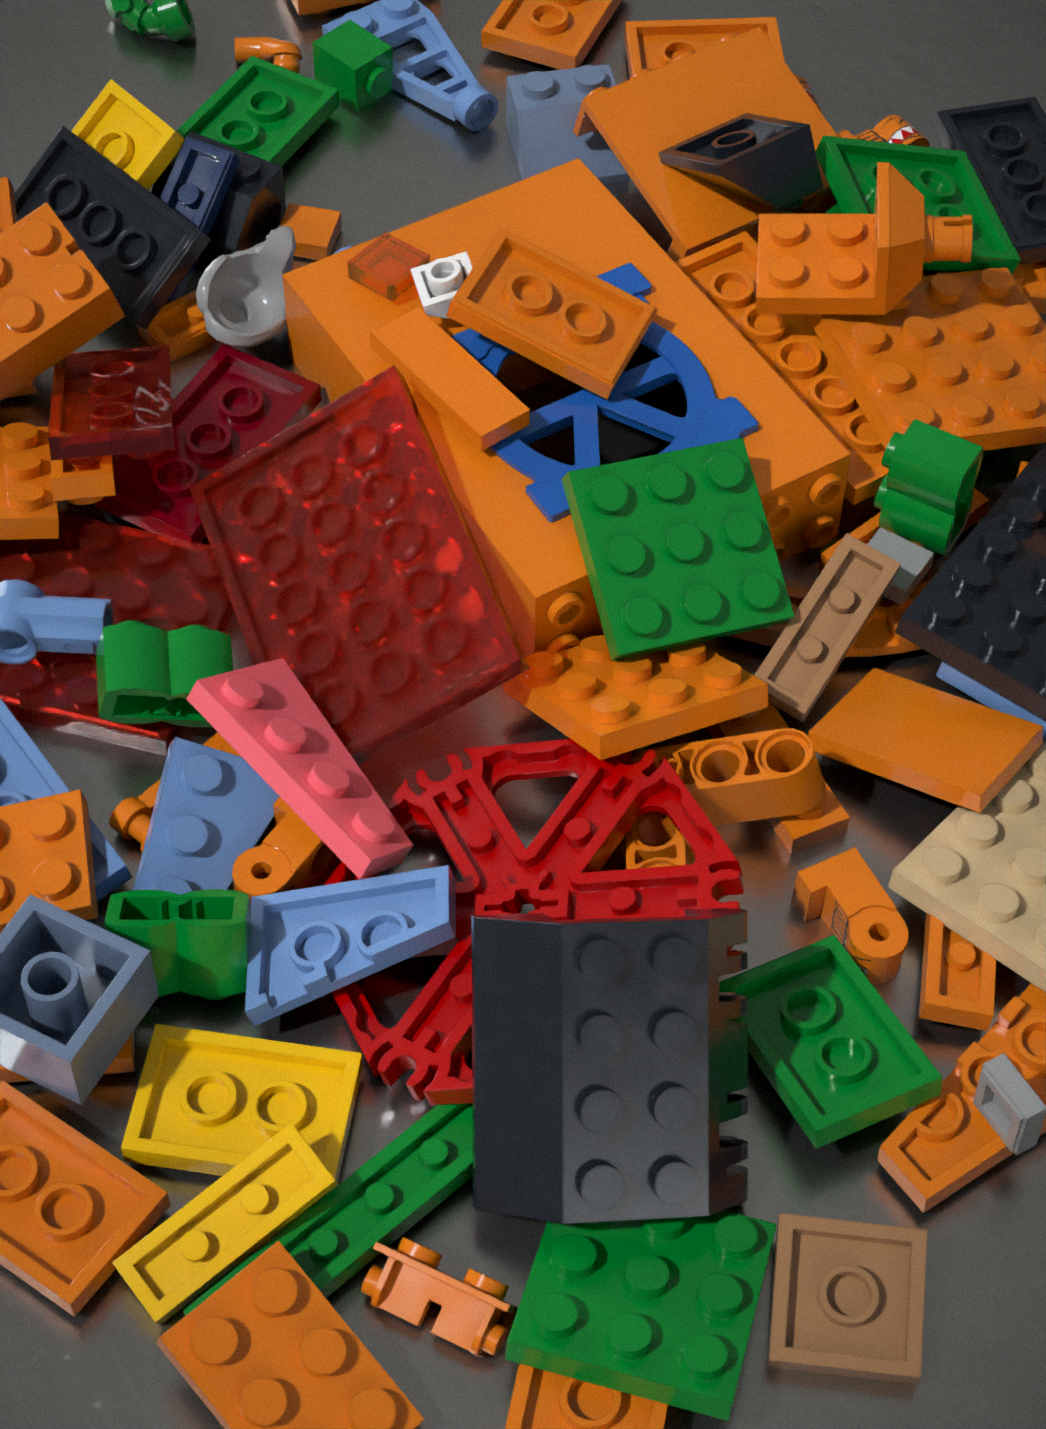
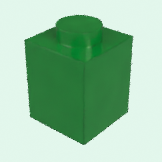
M349 19L312 42L315 80L339 89V100L356 112L393 90L391 88L393 83V74L391 72L393 71V47Z

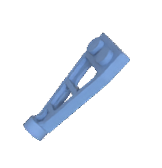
M379 0L359 10L349 12L343 17L322 26V32L325 35L350 19L393 48L415 38L419 39L426 49L425 52L401 63L393 60V71H391L393 83L391 88L454 122L459 121L470 131L484 129L495 118L498 111L497 98L478 83L434 13L418 0ZM442 68H445L452 76L451 79L436 86L420 79Z

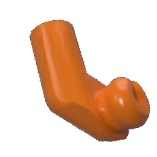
M235 37L236 64H244L251 56L299 74V61L303 59L300 48L295 43L272 37Z

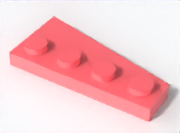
M283 658L196 681L186 700L359 879L402 864L413 846L412 842Z

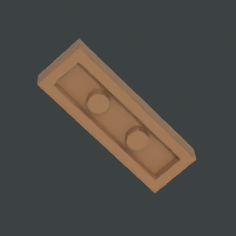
M846 533L794 613L795 617L788 622L754 675L768 684V702L804 722L898 575L901 566L900 562Z

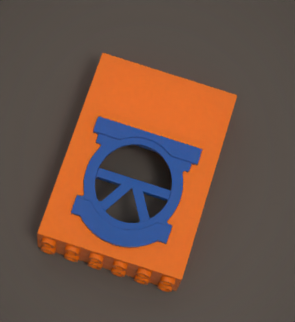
M579 158L282 274L289 358L304 378L320 384L321 400L521 662H524L525 658L532 653L541 651L559 652L579 646L580 642L587 637L604 635L561 481L568 471L600 465L598 414L671 442L660 453L743 437L779 564L807 549L822 547L838 535L851 453ZM499 227L658 308L651 326L641 341V344L650 348L658 358L623 372L607 400L587 389L581 390L530 412V425L482 452L370 347V331L416 307H419L425 313L411 274V268L467 251L472 267H474ZM429 316L513 394L558 376L553 371L451 318ZM678 380L685 392L687 414L685 417L680 418L634 400V398ZM573 425L575 464L572 466L555 461L536 452L527 445Z

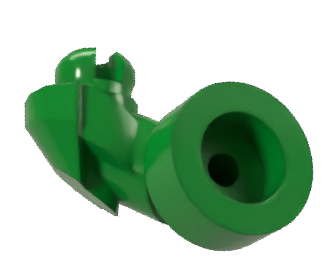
M105 0L106 8L112 18H118L131 31L135 30L141 36H144L146 31H148L150 36L165 35L176 42L195 34L194 20L186 0H154L152 5L147 0Z

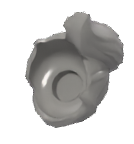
M279 226V228L271 230L270 234L266 236V241L243 251L221 255L204 271L196 290L197 305L204 315L206 331L219 343L234 349L257 346L266 342L287 326L282 274L293 270V255L296 250V241L292 228Z

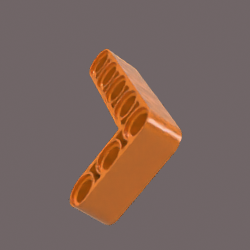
M794 728L775 729L650 749L656 751L660 765L664 757H666L713 826L800 814L818 805L824 796L826 785L812 741L804 732ZM648 750L642 751L635 756L629 765H634L641 761ZM648 812L643 814L634 822L626 834V869L691 865L695 862V854L671 819L664 813Z

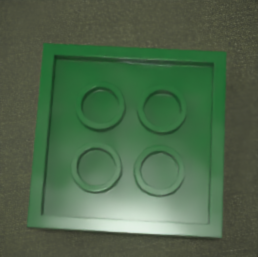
M823 135L815 151L816 156L843 214L875 213L877 162H889L924 195L925 215H933V217L972 215L973 231L970 263L932 261L931 263H923L924 270L966 272L1007 267L1013 275L1021 259L965 151Z
M743 437L568 471L561 479L612 661L783 624L795 617Z
M726 1210L710 1216L568 1224L547 1221L507 1339L505 1360L729 1421L777 1224Z

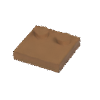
M779 1213L776 1231L767 1367L917 1385L921 1379L928 1229Z

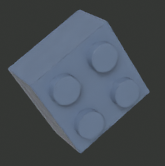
M30 894L0 933V1065L82 1105L159 996L150 950Z

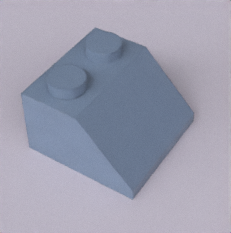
M609 64L584 65L579 68L545 72L533 71L527 74L506 76V128L522 180L579 158L603 185L630 181V176L599 132L593 133L591 131L579 137H576L573 132L582 100L591 91L599 87L610 88L616 85Z

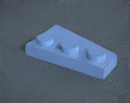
M175 737L168 748L133 890H161L179 895L198 890H227L233 880L232 869L234 862L240 854L256 845L274 816L273 804L280 796L242 757Z
M449 865L251 897L245 1013L252 1025H259L455 938L456 880Z

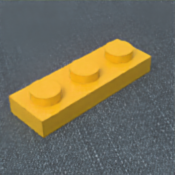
M289 1123L123 1253L112 1264L154 1322L161 1325L336 1187L338 1183L295 1126Z

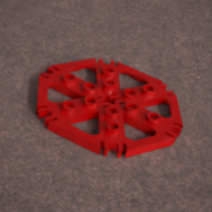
M572 739L463 748L466 758L472 766L470 769H465L459 756L451 753L446 756L451 768V773L446 779L432 781L423 769L416 772V781L422 792L420 796L411 790L407 779H405L386 804L387 808L407 836L420 830L434 832L440 839L464 882H456V937L412 957L448 956L396 1026L386 1028L379 1023L358 981L331 992L376 1078L380 1074L384 1083L392 1087L403 1072L415 1069L406 1082L414 1099L421 1101L427 1098L430 1105L473 1103L472 1069L467 1066V1056L472 1049L471 915L520 914L522 905L533 904L535 909L528 912V914L544 913L554 920L685 916V909H741L739 901L719 902L721 898L727 895L744 894V884L741 878L743 875L739 861L666 757H664L660 765L656 751L649 749L641 761L634 765H628L633 757L631 751L600 760ZM563 776L578 778L526 849L494 798L497 790L505 783L516 780ZM648 812L666 814L695 854V862L691 865L600 871L634 822ZM341 862L324 885L359 880V878ZM380 872L365 878L377 877ZM733 946L727 947V950H731Z

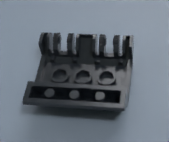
M733 908L685 909V916L576 920H554L544 913L471 915L474 1209L476 1211L568 1224L710 1216L746 1202L748 1200V1168L735 1164L748 1159V1142L733 1136H719V1124L748 1114V1097L743 1094L731 1093L748 1087V1025L742 1022L727 1021L748 1014V998L738 996L736 993H719V976L748 969L747 952L727 950L729 946L747 942V910Z

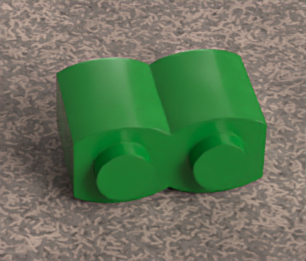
M917 419L913 420L904 434L895 432L882 458V466L889 468L888 474L883 479L874 500V507L881 510L879 528L881 527L912 543L946 557L966 525L973 501V488L982 463L983 447Z
M134 620L103 627L96 650L99 717L108 721L126 724H146L165 721L185 727H212L186 699L198 679L233 671L231 635L212 630L203 625H188L181 629L166 631Z
M208 889L192 891L181 895L161 890H132L110 895L105 918V930L150 950L159 992L157 999L178 991L198 995L208 1000L226 999L234 994L246 992L250 932L249 894L233 890Z

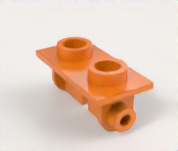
M402 1237L397 1249L375 1242L373 1249L389 1257L383 1269L373 1265L362 1284L361 1292L372 1297L371 1306L377 1309L381 1308L416 1326H421L433 1301L441 1305L442 1308L431 1333L470 1351L471 1354L477 1357L483 1351L493 1356L498 1354L508 1330L506 1327L497 1324L503 1311L516 1315L518 1306L504 1300L509 1289L508 1285L471 1268H468L464 1280L438 1269L443 1257L442 1254L405 1237Z

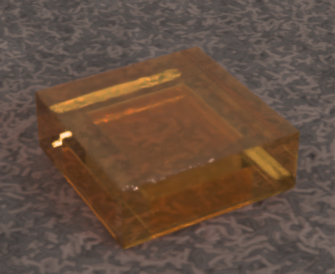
M385 232L347 262L348 277L381 296L394 301L415 284L410 269L430 263V255Z

